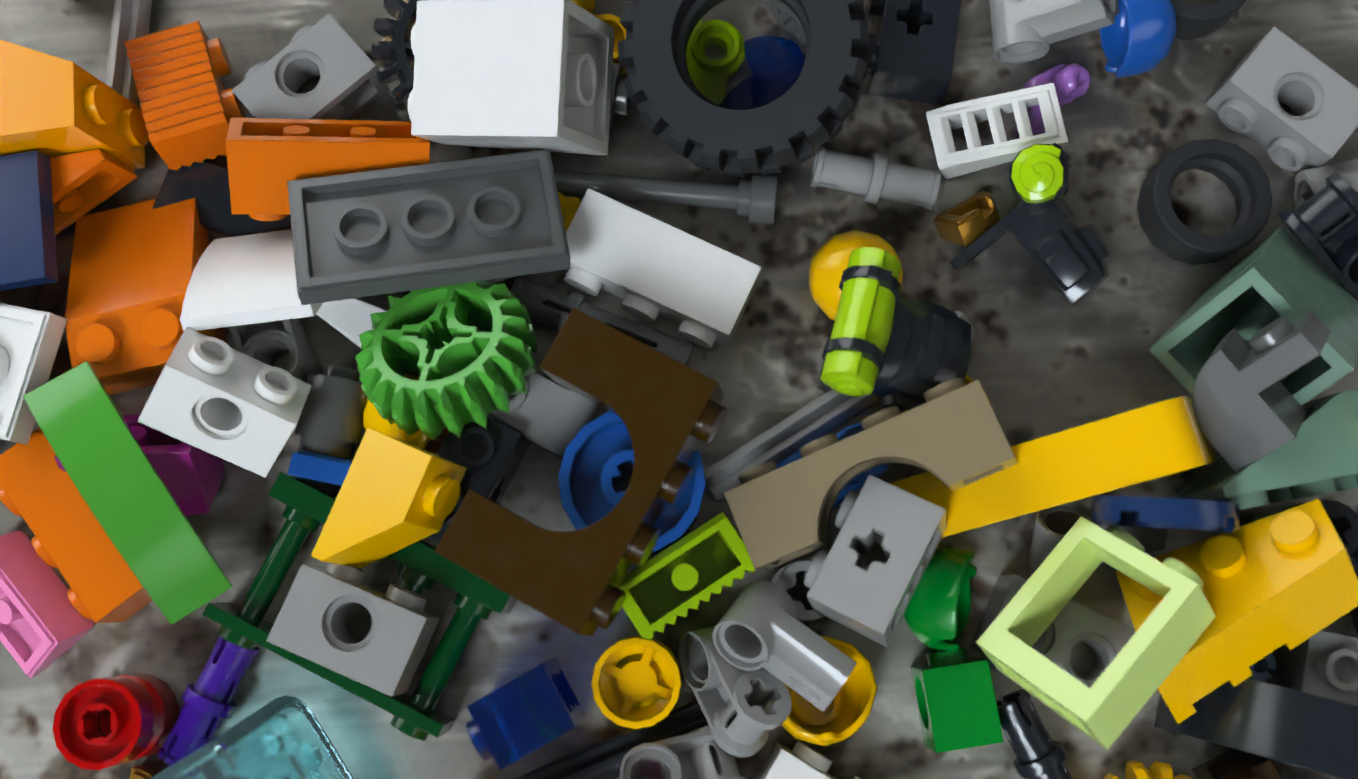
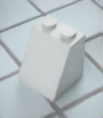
M570 0L417 1L416 23L411 31V48L415 56L413 89L408 98V114L412 122L411 135L444 145L531 151L549 149L550 152L608 155L615 28Z

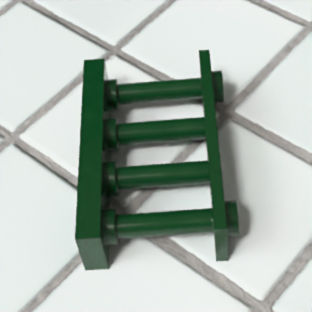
M280 471L268 496L287 505L282 513V516L287 518L240 606L232 602L208 603L202 615L221 624L217 634L223 639L249 650H254L256 645L259 644L393 714L394 716L390 724L408 736L426 741L429 734L438 738L449 732L456 719L435 709L481 618L488 620L492 611L499 614H510L517 599L434 552L436 547L423 540L388 555L387 557L400 563L396 574L400 576L397 586L421 595L424 589L431 590L436 581L458 592L453 601L458 607L412 696L402 693L391 697L267 642L266 640L274 624L263 618L310 531L318 532L321 524L326 523L337 496L306 480Z

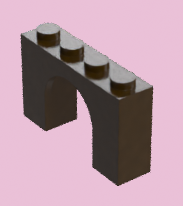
M573 307L542 361L540 368L558 384L613 412L624 422L630 434L634 452L632 477L624 496L609 514L592 525L571 531H553L538 526L489 497L469 490L434 552L576 634L593 636L598 626L604 630L608 629L618 615L626 598V592L619 589L632 564L641 567L649 558L660 536V530L654 527L657 518L666 502L676 505L683 496L694 473V468L687 464L700 441L709 444L713 440L723 423L727 407L721 405L724 393L717 381Z

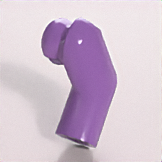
M1060 64L1029 79L1023 89L1054 83L1059 106L1062 107L1087 92L1090 85V76L1086 68L1080 64ZM1035 105L1027 108L1033 136L1046 133L1040 106ZM1016 124L1014 130V137L1016 139H1019L1020 136Z

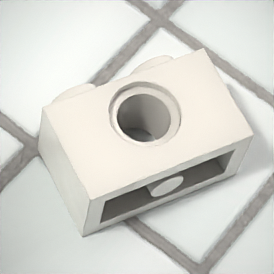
M186 327L165 364L137 422L266 478L297 425L312 385L293 377L284 369L269 366L237 351L220 339L205 336Z

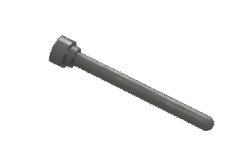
M553 170L557 191L564 196L584 197L589 188L613 200L737 209L738 216H749V223L774 224L778 175L775 174L763 175L761 173H753L752 179L740 178L739 184Z

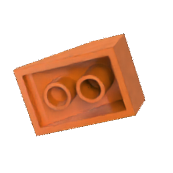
M195 198L155 209L153 205L156 199L84 215L76 220L65 318L67 319L65 329L71 366L73 369L87 361L111 396L154 386L184 332L180 318L187 287L201 255L210 245L207 228L201 225L199 221ZM225 327L197 331L205 336L220 339L227 344Z

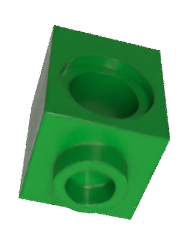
M959 647L957 651L936 650L927 652L928 664L910 667L924 746L936 753L1004 742L987 659L967 658L966 647Z

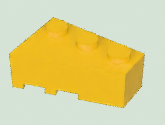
M1319 498L1243 525L1239 529H1235V532H1224L1154 557L1162 563L1167 557H1171L1192 569L1203 580L1204 586L1201 590L1216 616L1159 686L1158 691L1179 724L1196 713L1192 704L1225 682L1229 681L1233 687L1237 686L1253 675L1249 667L1283 644L1292 650L1358 606V578L1347 551ZM1115 571L1136 632L1162 601L1163 597L1122 572Z

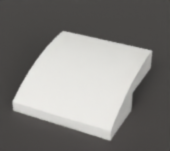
M292 229L214 239L201 255L190 278L180 318L183 331H185L186 327L200 331L314 316L323 303L302 305L297 294Z

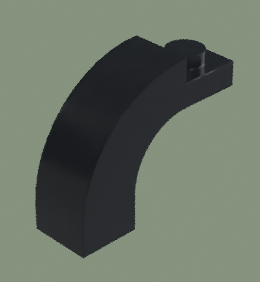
M1246 679L1235 687L1229 681L1225 682L1192 704L1196 713L1178 724L1164 699L1160 696L1154 727L1343 779H1358V706Z

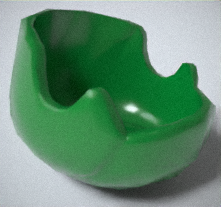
M936 549L903 615L908 628L914 636L930 648L945 651H957L960 645L954 642L958 640L969 620L972 597L970 578L977 574V567L969 563L971 559L975 558L974 551Z

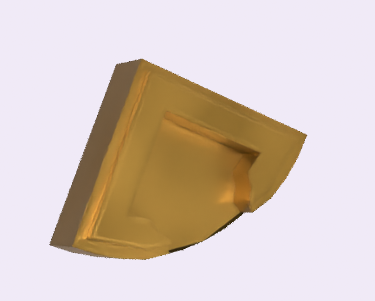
M981 191L936 215L933 221L941 239L968 246L997 224L1000 215L992 195L989 192Z

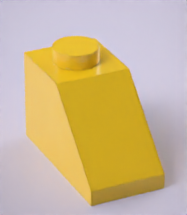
M367 428L311 556L324 562L363 568L439 532L445 518L453 511L458 502L460 483L467 468L407 441Z

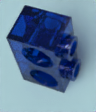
M553 658L468 705L467 708L473 720L466 723V728L475 749L482 759L486 761L493 757L499 770H502L574 729L587 714L557 658Z

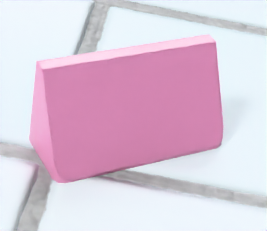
M13 531L0 536V641L25 674L32 678L39 675L82 639L93 627L94 622L83 617L73 607L67 596L68 588L51 566L38 556L26 534L22 531Z

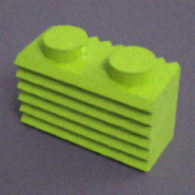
M721 512L645 562L641 567L626 575L619 588L626 592V598L622 607L642 638L653 640L655 631L664 633L666 623L675 625L677 616L687 617L688 608L698 610L700 600L709 602L711 593L721 595L722 586L730 588L733 585L734 579L743 580L745 572H755L744 542L726 515Z

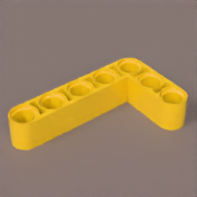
M1181 396L1011 446L1016 458V465L956 491H952L930 472H924L889 484L946 509V530L942 536L945 537L1217 461V457L1212 444L1198 425L1193 409V398Z

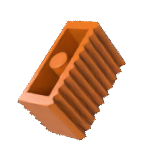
M199 20L125 41L126 53L130 60L129 64L135 80L134 84L138 91L137 95L143 111L142 115L146 122L148 138L168 168L179 170L181 166L190 167L193 162L203 163L206 158L215 159L217 155L227 156L225 139L230 119L246 118L241 101L232 92L234 88H225L222 76L232 74L233 71L220 38L209 40Z

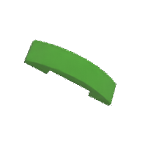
M87 361L23 395L39 427L85 502L132 572L171 625L233 587L198 531L194 530L124 422L125 418Z

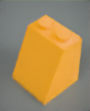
M0 40V156L37 150L49 157H56L99 149L133 167V169L145 168V145L148 143L149 138L145 126L146 122L142 115L143 111L139 106L74 62Z

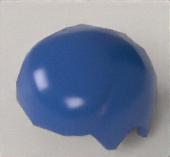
M1118 0L1119 14L1116 15L1114 24L1100 28L1101 47L1108 59V62L1105 64V70L1109 73H1116L1118 78L1151 71L1170 53L1177 32L1176 10L1170 0Z

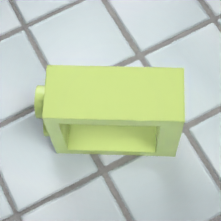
M1081 516L976 643L1001 673L1108 750L1216 616L1201 590L1204 586L1203 580L1188 566L1171 557H1167L1162 563L1144 553L1145 549L1142 544L1124 529L1116 525H1109L1104 530ZM1103 561L1160 595L1163 599L1092 687L1089 688L1031 647Z

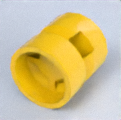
M641 635L623 638L605 650L594 667L591 682L594 701L603 715L618 726L632 729L653 726L667 717L678 701L681 685L679 662L671 649L656 638L648 640L642 638Z

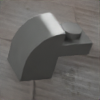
M1313 311L1305 314L1292 324L1285 316L1280 317L1256 333L1248 343L1235 328L1232 329L1215 347L1197 376L1193 390V409L1196 420L1203 434L1235 472L1240 471L1293 440L1298 434L1307 412L1281 383L1280 379L1319 356L1331 332Z

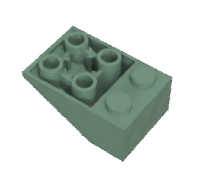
M1358 389L1338 392L1303 404L1302 407L1307 413L1296 438L1238 472H1235L1222 457L1173 498L1240 504L1239 510L1270 503L1358 488Z

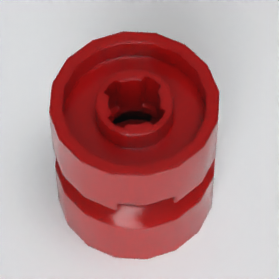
M133 673L92 679L76 685L64 695L58 705L52 728L56 747L68 762L81 769L102 770L155 754L160 750L179 717V707L176 695L167 683L151 674Z

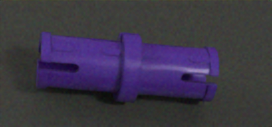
M218 636V640L210 653L211 655L195 684H188L181 696L185 703L171 732L157 753L160 759H165V763L184 771H198L208 746L223 719L231 718L237 706L233 700L246 672L260 651L259 647L256 646L254 650L245 649Z

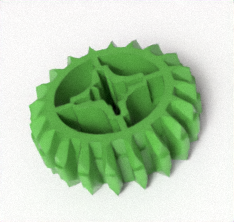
M485 280L411 290L410 293L402 298L388 296L389 310L387 312L370 314L373 329L359 335L362 351L355 356L360 373L359 379L362 382L361 388L369 401L373 403L383 419H387L390 424L396 423L409 436L421 429L423 434H426L434 441L443 429L447 427L451 433L460 438L465 424L473 421L486 428L487 414L495 409L509 413L510 401L508 396L527 394L524 376L536 372L534 353L538 351L536 345L537 336L531 325V318L526 307L520 304L519 299L515 298L514 293L508 290L505 283L495 285L494 282ZM478 329L485 330L488 332H479ZM405 374H417L419 381L407 379Z

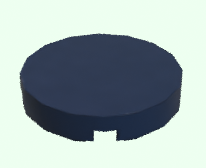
M1092 496L1091 521H1094V524L1116 525L1122 527L1235 532V529H1239L1240 504L1160 497Z

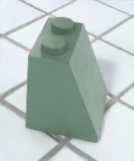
M1281 226L1235 263L1151 346L1149 351L1193 396L1194 385L1200 370L1221 339L1232 329L1235 328L1248 343L1256 333L1280 317L1285 316L1292 324L1305 314L1313 311L1331 332L1319 356L1280 379L1281 383L1302 406L1354 370L1358 361V302Z

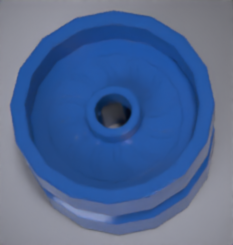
M611 411L584 425L564 452L558 475L561 505L575 530L592 525L609 514L624 496L626 491L622 490L623 482L633 472L634 452L630 434L622 419ZM697 448L687 464L694 468V473L686 491L676 505L666 502L654 524V527L660 530V536L650 555L661 553L685 537L698 519L706 483L702 457Z

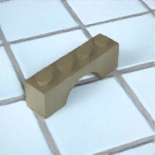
M962 378L946 381L924 393V398L927 402L902 414L898 406L886 408L862 420L861 425L864 430L841 441L838 440L836 434L818 438L799 449L801 459L777 468L776 463L771 461L741 473L738 476L741 485L724 492V495L754 569L771 570L829 545L830 516L838 496L851 480L868 469L885 464L912 465L930 472L952 491H956L1016 465V458L980 381L977 380L968 385L964 384Z

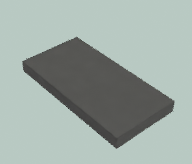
M549 149L287 181L297 294L302 305L570 269V252Z

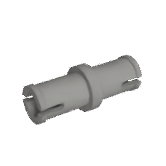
M818 147L813 163L810 186H821L863 195V201L875 204L881 198L932 210L940 188L941 171L934 169L931 171L887 162V155L873 153L871 158L827 150L825 147Z

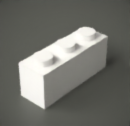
M588 188L566 232L570 252V269L561 271L566 273L564 281L572 287L592 296H598L600 290L623 299L620 306L628 313L648 322H654L657 316L679 325L677 333L686 340L705 348H711L714 342L728 347L758 284L762 267Z

